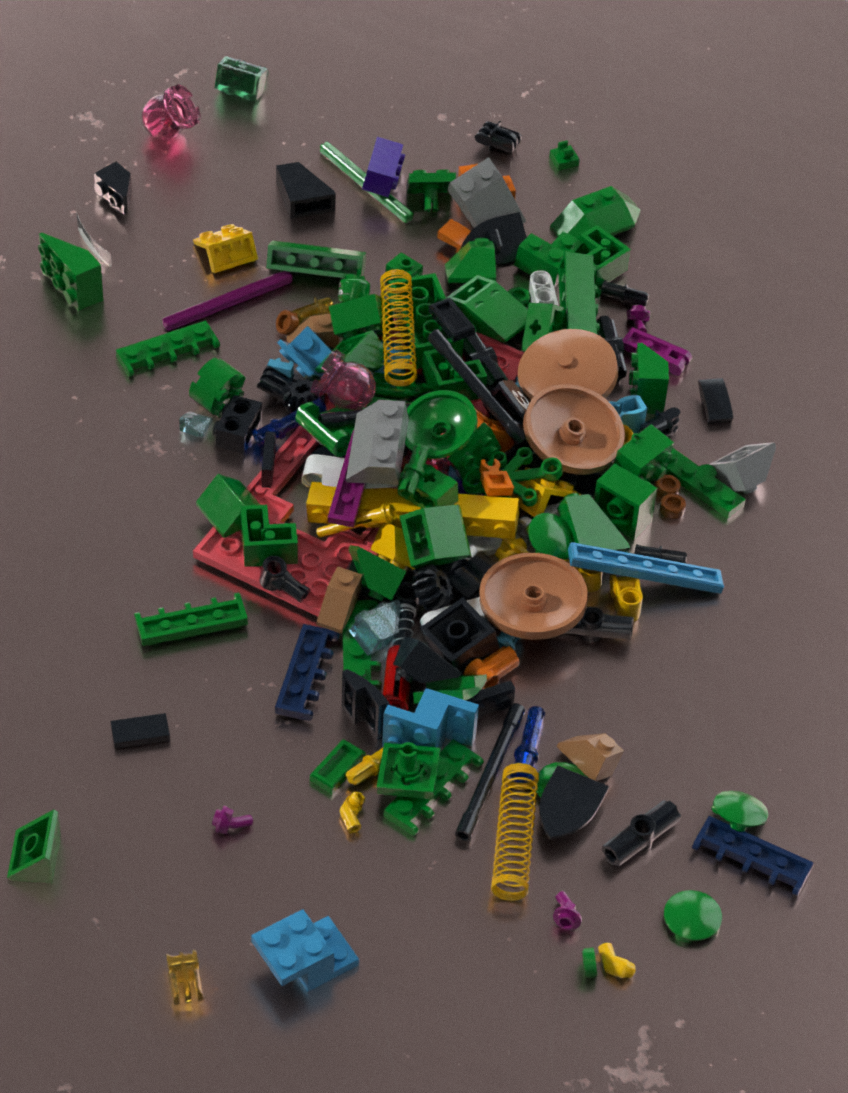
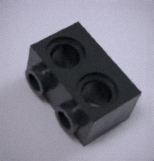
M233 395L230 403H226L223 408L221 420H217L213 428V435L216 436V447L245 454L262 421V402Z

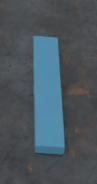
M570 542L568 548L570 566L719 594L722 593L724 588L721 570L573 542Z

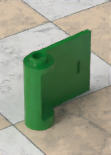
M353 400L322 413L346 412L365 408L359 402ZM313 402L301 405L296 412V422L336 457L346 455L355 423L346 424L341 427L326 428L318 421V415L322 413H319L317 405Z

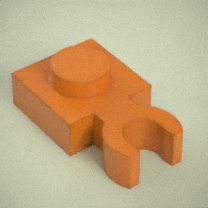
M494 459L493 465L489 466L485 460H481L479 472L481 473L480 481L486 495L495 497L512 496L514 486L507 471H499L500 462Z

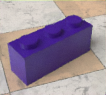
M377 137L362 190L389 197L391 189L396 190L405 154L401 153L404 144Z

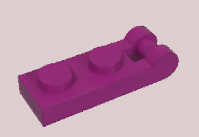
M633 327L623 338L625 351L636 353L637 343H643L668 361L670 373L676 376L681 375L685 369L684 365H688L692 360V355L689 351Z

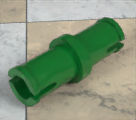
M421 444L414 446L409 463L403 469L405 474L397 492L404 497L408 488L406 498L414 497L419 479L423 478L425 473L423 468L430 454V449L424 446L421 455H419Z

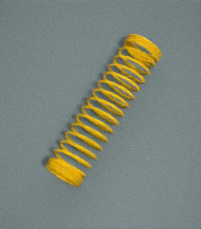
M394 269L385 272L380 278L385 380L393 386H407L417 378L412 278L408 272ZM392 275H401V276H393V277H390V278L386 279L387 277L392 276ZM393 278H404L409 281L408 284L403 282H395L387 286L384 284ZM395 284H404V285H405V286L400 287V288H391V287H389V286L395 285ZM403 292H408V293H409L407 296H405V295H393V296H388V295H387L388 293H392V294H399V293H403ZM404 298H408V299H409V301H407V302H405V301H395V302L389 303V302L387 301L388 299H394V300H401V299H404ZM405 304H408V305H409L408 308H403V307H397V308H392V309H389V308H388L389 305H394V306H402V305H405ZM390 311H393V312L409 311V312H410L409 314H400V313H399V314H394V315H389V314H388V312H390ZM391 317H392V318H404V317H409V318H410L408 321H406V320H395V321H392V322H391V321L388 320V319L391 318ZM406 323H409V324H410L409 327H404V326H398V327H394V328L389 327L390 324H396V325H402V324H406ZM407 329H408V330L411 331V332H409L408 334H407V333H395V334H390V333H389V331H391V330L403 331V330H407ZM393 336H394V337H405V336H410V337H411L409 340H407V339H398V340L392 341V340L389 339L390 337H393ZM407 342L411 343L410 346H402V345H401V346H395V347H391V346H390L391 343H397V344H403V343H407ZM393 349H395V350L411 349V350H412V351L409 352V353H408V352H398V353H391V352H390V351L393 350ZM392 356H412L410 359L401 358L393 360L390 358ZM409 369L411 372L398 374L391 370ZM413 372L414 375L406 380H396L391 378L388 373L405 376Z
M514 763L506 766L502 776L491 891L498 898L507 901L525 898L529 889L528 875L530 874L529 867L531 866L530 859L532 854L530 852L532 851L531 844L533 843V821L535 820L534 813L536 811L534 806H536L535 799L537 798L536 791L538 789L539 773L534 767L524 763ZM525 772L533 775L535 779L533 781L524 777L508 779L507 776L511 773ZM517 779H518V780H527V781H530V782H528V783H517V782H514V781H512V780H517ZM510 788H514V789H517V790L530 789V790H532L533 792H531V793L513 792V791H511V790H509V789H510ZM508 796H529L532 799L528 801L514 800ZM508 803H527L531 807H512ZM507 811H527L530 814L526 816L513 815L508 813ZM505 812L509 816L503 817V813ZM507 818H525L530 822H511ZM505 820L508 823L503 825L502 821ZM518 825L526 826L529 829L525 831L511 830L505 826ZM504 828L508 831L502 832L501 829ZM510 832L523 833L528 837L513 838L505 834ZM503 835L506 839L501 840L500 837ZM504 841H523L527 843V845H510L505 843ZM503 843L506 846L501 848L500 844ZM520 848L527 852L518 854L510 853L503 849ZM503 851L506 854L500 855L499 852ZM503 856H520L526 860L511 861L503 858ZM501 858L505 862L499 863L498 860ZM502 864H520L525 866V868L512 869L505 867ZM501 866L504 869L499 871L497 868ZM517 871L524 875L517 876L514 874H503L501 872ZM504 881L516 882L519 884H508ZM500 882L511 887L524 886L525 889L520 892H509L500 889L496 884Z

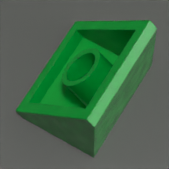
M220 474L215 476L196 501V506L223 538L241 530V506L260 505L241 481Z
M53 809L16 830L7 879L11 881L53 883L61 838L58 811Z

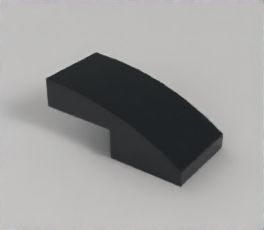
M723 378L698 380L701 404L705 406L707 424L732 422L734 417L731 402Z

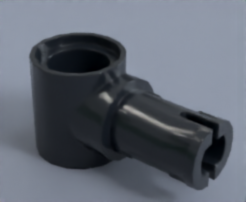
M278 556L266 558L263 562L259 578L261 586L270 591L283 590L298 602H303L308 596L310 588L292 577V573L286 570L287 565L282 558Z

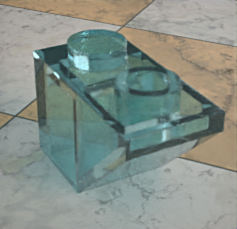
M398 599L388 604L382 602L369 612L368 610H363L354 618L356 622L349 632L368 656L387 648L398 633L401 606Z

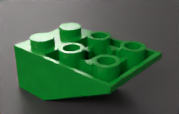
M39 233L40 269L45 276L48 275L52 280L54 287L57 290H61L66 301L69 304H73L78 311L103 301L101 264L88 250L45 233Z
M477 275L446 297V299L450 297L467 319L475 324L477 332L506 343L525 328L528 309L496 281Z

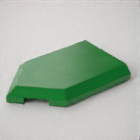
M366 371L358 373L353 394L405 399L424 395L431 391V387L425 383L421 385L416 384L415 381L407 386H393L385 380L384 373ZM388 374L391 378L396 380H406L411 378L408 375L398 376L394 374Z

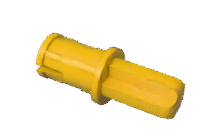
M383 748L371 756H364L362 762L346 772V777L350 784L358 785L371 775L376 776L379 774Z

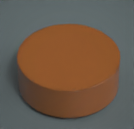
M283 310L277 316L276 329L280 334L288 336L299 325V318L295 312Z
M664 475L658 481H655V487H657L656 495L660 498L667 494L679 495L680 481L672 475Z
M667 494L662 497L660 512L663 516L677 519L685 513L686 501L683 497L677 494Z

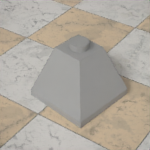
M775 442L745 445L708 465L716 469V476L726 486L735 492L743 491V494H748L757 490L758 484L766 481L776 445Z

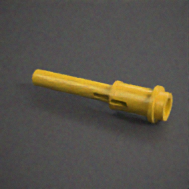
M384 503L380 508L363 511L361 516L356 518L354 528L361 526L369 528L385 522L391 524L397 518L396 509L392 504ZM329 524L317 528L316 531L318 537L321 538L354 528Z

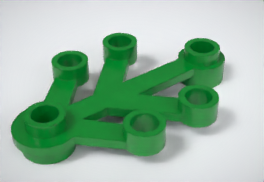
M528 447L520 448L516 456L509 463L506 454L502 451L493 453L491 460L487 463V465L492 466L494 459H503L499 461L500 469L504 468L502 471H507L514 486L513 493L522 498L525 506H534L537 503V493L534 489H527L517 482L539 478L557 481L563 474L561 461L554 457L545 459L540 468L517 471L521 465L530 464L533 460L532 451ZM479 470L469 471L464 476L462 482L463 489L470 495L482 493L487 496L480 481L481 473Z

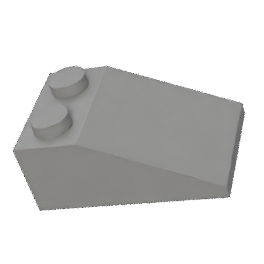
M489 157L450 182L448 192L474 228L486 220L520 212L522 222H526L506 182Z

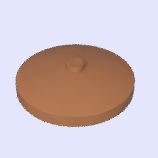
M564 329L544 335L528 347L518 365L519 385L529 402L541 390L559 384L582 386L606 399L614 389L618 378L617 359L610 344L599 335L581 329Z
M559 384L541 390L532 398L523 420L524 433L533 451L543 461L551 457L559 459L563 471L571 474H593L606 469L615 461L617 451L624 444V426L615 408L598 393L578 385Z
M521 553L498 561L485 573L480 584L479 601L484 616L500 631L517 638L539 640L556 637L572 629L585 613L588 594L582 575L573 566H570L568 562L543 553Z

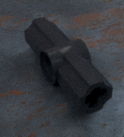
M600 316L596 320L600 326L598 335L605 339L615 352L618 364L617 382H619L627 374L623 358V339L618 337L614 320L610 319L609 316Z
M476 332L474 335L464 338L463 354L466 357V362L480 360L487 374L486 387L492 392L499 382L508 380L498 365L495 351L492 347L486 348Z
M587 607L581 620L565 633L580 635L587 642H597L603 637L631 640L634 617L604 614L597 607Z
M663 800L647 813L634 816L627 828L602 846V852L606 860L613 866H620L636 853L650 849L653 840L680 821L681 814L678 812L677 806L670 800Z

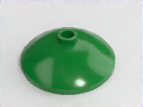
M449 390L434 391L417 398L407 408L409 420L405 445L413 452L414 446L421 444L419 455H421L424 446L430 449L428 458L430 459L443 458L457 453L471 441L477 429L478 418L473 404L464 395Z

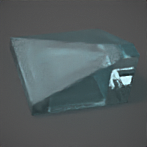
M189 411L179 419L180 431L204 437L213 418Z

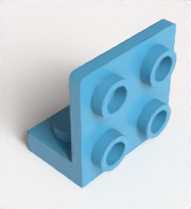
M309 326L291 343L282 339L277 342L281 347L279 352L288 361L297 363L298 367L296 370L305 379L309 377L311 381H324L331 374L317 373L315 371V368L332 350Z

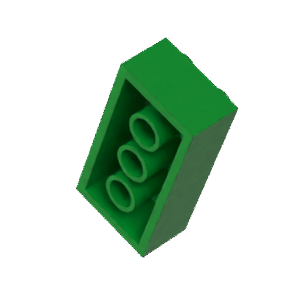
M436 273L411 277L416 369L423 368L424 351L435 349L427 340V337L437 329L462 358L464 339L453 342L428 312L429 305L446 299ZM403 278L389 281V284L395 282L408 284L409 281ZM395 284V285H391V286H389V287H391V288H400V287H403V286H405V285H404V284ZM403 292V293H399V294L388 293V296H393V295H405V296H407L409 293H408V292ZM404 298L401 300L388 299L390 303L395 301H409L408 298ZM405 304V305H402V306H394V305H391V308H397V307L408 308L409 305H408V304ZM392 311L393 315H394V314H399V313H400V314H409V313H410L409 311H403V312H393V311ZM404 317V318H394V319H395V320H406V321H408L410 318H409V317ZM406 323V324H402V325H397V327H398V326L409 327L410 324H409V323ZM407 329L399 332L408 334L411 331ZM410 336L402 337V339L407 340L411 338ZM409 342L404 343L405 346H410V345H411V343H409Z

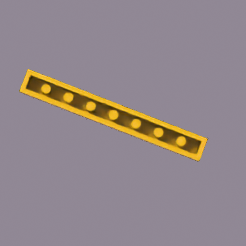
M311 482L306 502L308 522L333 524L328 523V514L336 487L324 486L322 482ZM372 488L364 490L357 517L361 516L363 511L380 508L384 503L392 504L396 509L397 518L391 524L402 529L400 515L421 508L398 495V489ZM458 494V501L454 505H460L466 535L502 539L516 538L519 520V498ZM381 524L371 526L370 528H380Z

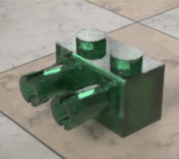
M225 56L218 63L214 89L221 90L224 94L240 96L246 101H256L263 94L265 79L268 77L269 71L266 67L256 66L244 60L241 61V59Z

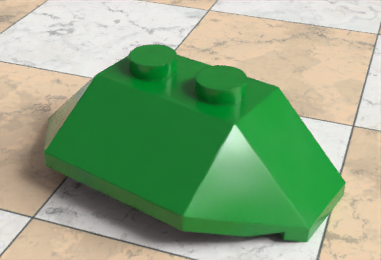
M609 186L572 200L552 222L550 229L557 237L564 231L580 240L581 234L598 225L613 236L634 228L641 209L626 194Z

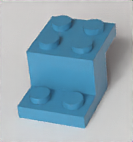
M426 688L414 713L387 705L383 719L382 747L384 743L403 744L410 742L416 746L438 747L441 750L445 739H454L460 744L472 747L476 739L479 705Z
M304 909L251 935V942L281 986L298 978L307 992L359 966V958L329 916L313 923Z

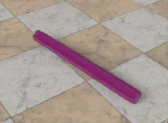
M289 271L273 274L166 316L162 319V324L166 331H171L290 284L292 282V275Z

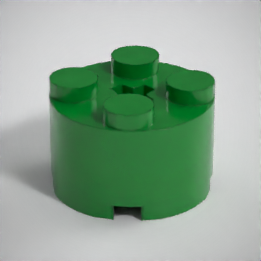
M215 357L202 366L197 373L200 376L197 383L192 381L189 388L190 398L213 415L221 418L225 404L230 403L233 395L244 396L242 388L246 377L226 361Z

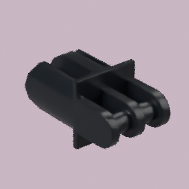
M486 121L474 138L478 143L488 146V151L496 148L511 154L521 142L522 135L519 132L502 127L501 121L497 124Z
M266 366L256 387L278 399L276 405H278L279 402L283 403L284 388L289 386V382H297V380L293 379L295 374L288 377L276 369Z
M676 407L669 408L662 413L656 410L655 417L640 425L639 433L652 424L669 439H672V435L678 430L680 410Z

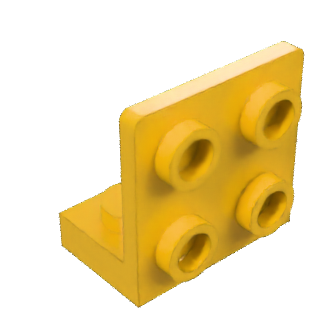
M234 224L222 226L221 231L215 233L213 231L200 233L199 238L193 239L194 245L207 250L213 273L258 260L252 232L242 227H236Z
M546 478L517 482L527 489L531 488L536 491L538 501L534 506H525L522 498L514 493L510 497L519 498V508L535 517L538 514L544 513L551 495L565 497L578 492L573 489L574 485L566 481H549Z

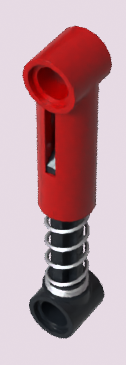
M401 581L393 596V611L395 613L394 632L392 634L393 642L387 651L383 695L389 702V705L409 711L411 683H408L397 674L399 669L393 663L404 637L411 638L414 634L411 630L415 624L412 618L419 611V600L414 596L415 591L412 588V581ZM395 687H400L399 697H394Z

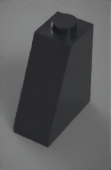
M300 162L276 165V184L290 219L335 212V191Z

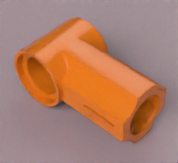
M503 646L483 661L479 658L473 660L464 670L463 676L487 674V681L482 689L497 685L500 678L519 666L520 660L515 650L510 646Z

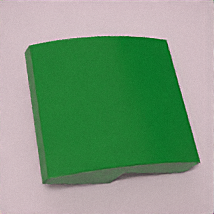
M487 674L466 675L459 678L427 682L426 688L462 700H468L474 697L485 685ZM424 691L413 692L414 704L420 702Z

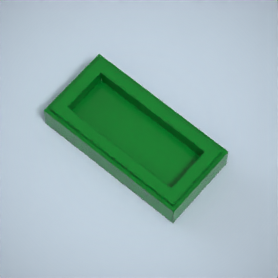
M342 739L310 774L309 781L333 794L347 779L346 772L362 762L366 752Z

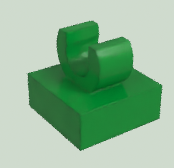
M567 140L558 142V148L550 150L549 157L558 171L579 166L580 159L572 146L568 145Z

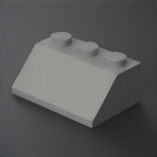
M378 400L357 413L346 482L399 485L409 420L405 401Z

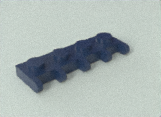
M303 624L275 705V714L306 721L313 719L314 713L305 708L308 701L317 702L319 700L320 693L312 690L315 679L321 681L326 679V671L318 668L321 659H332L334 652L325 647L328 640L338 641L340 636L338 632Z
M708 816L692 845V849L696 851L703 845L718 852L715 859L720 862L724 856H727L744 864L742 871L748 873L750 868H754L769 875L768 883L773 886L777 879L794 887L792 894L798 896L814 865V862L745 831H736L729 824L711 816Z

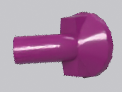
M642 305L632 306L631 309L626 311L627 320L633 321L636 329L647 333L644 323L649 322L651 312Z
M224 805L222 810H216L211 825L216 827L215 833L227 834L229 828L236 829L252 826L253 818L251 815L233 817L234 810Z
M561 891L555 896L561 907L555 909L553 920L562 929H577L581 925L582 917L576 911V904L570 900L564 891Z

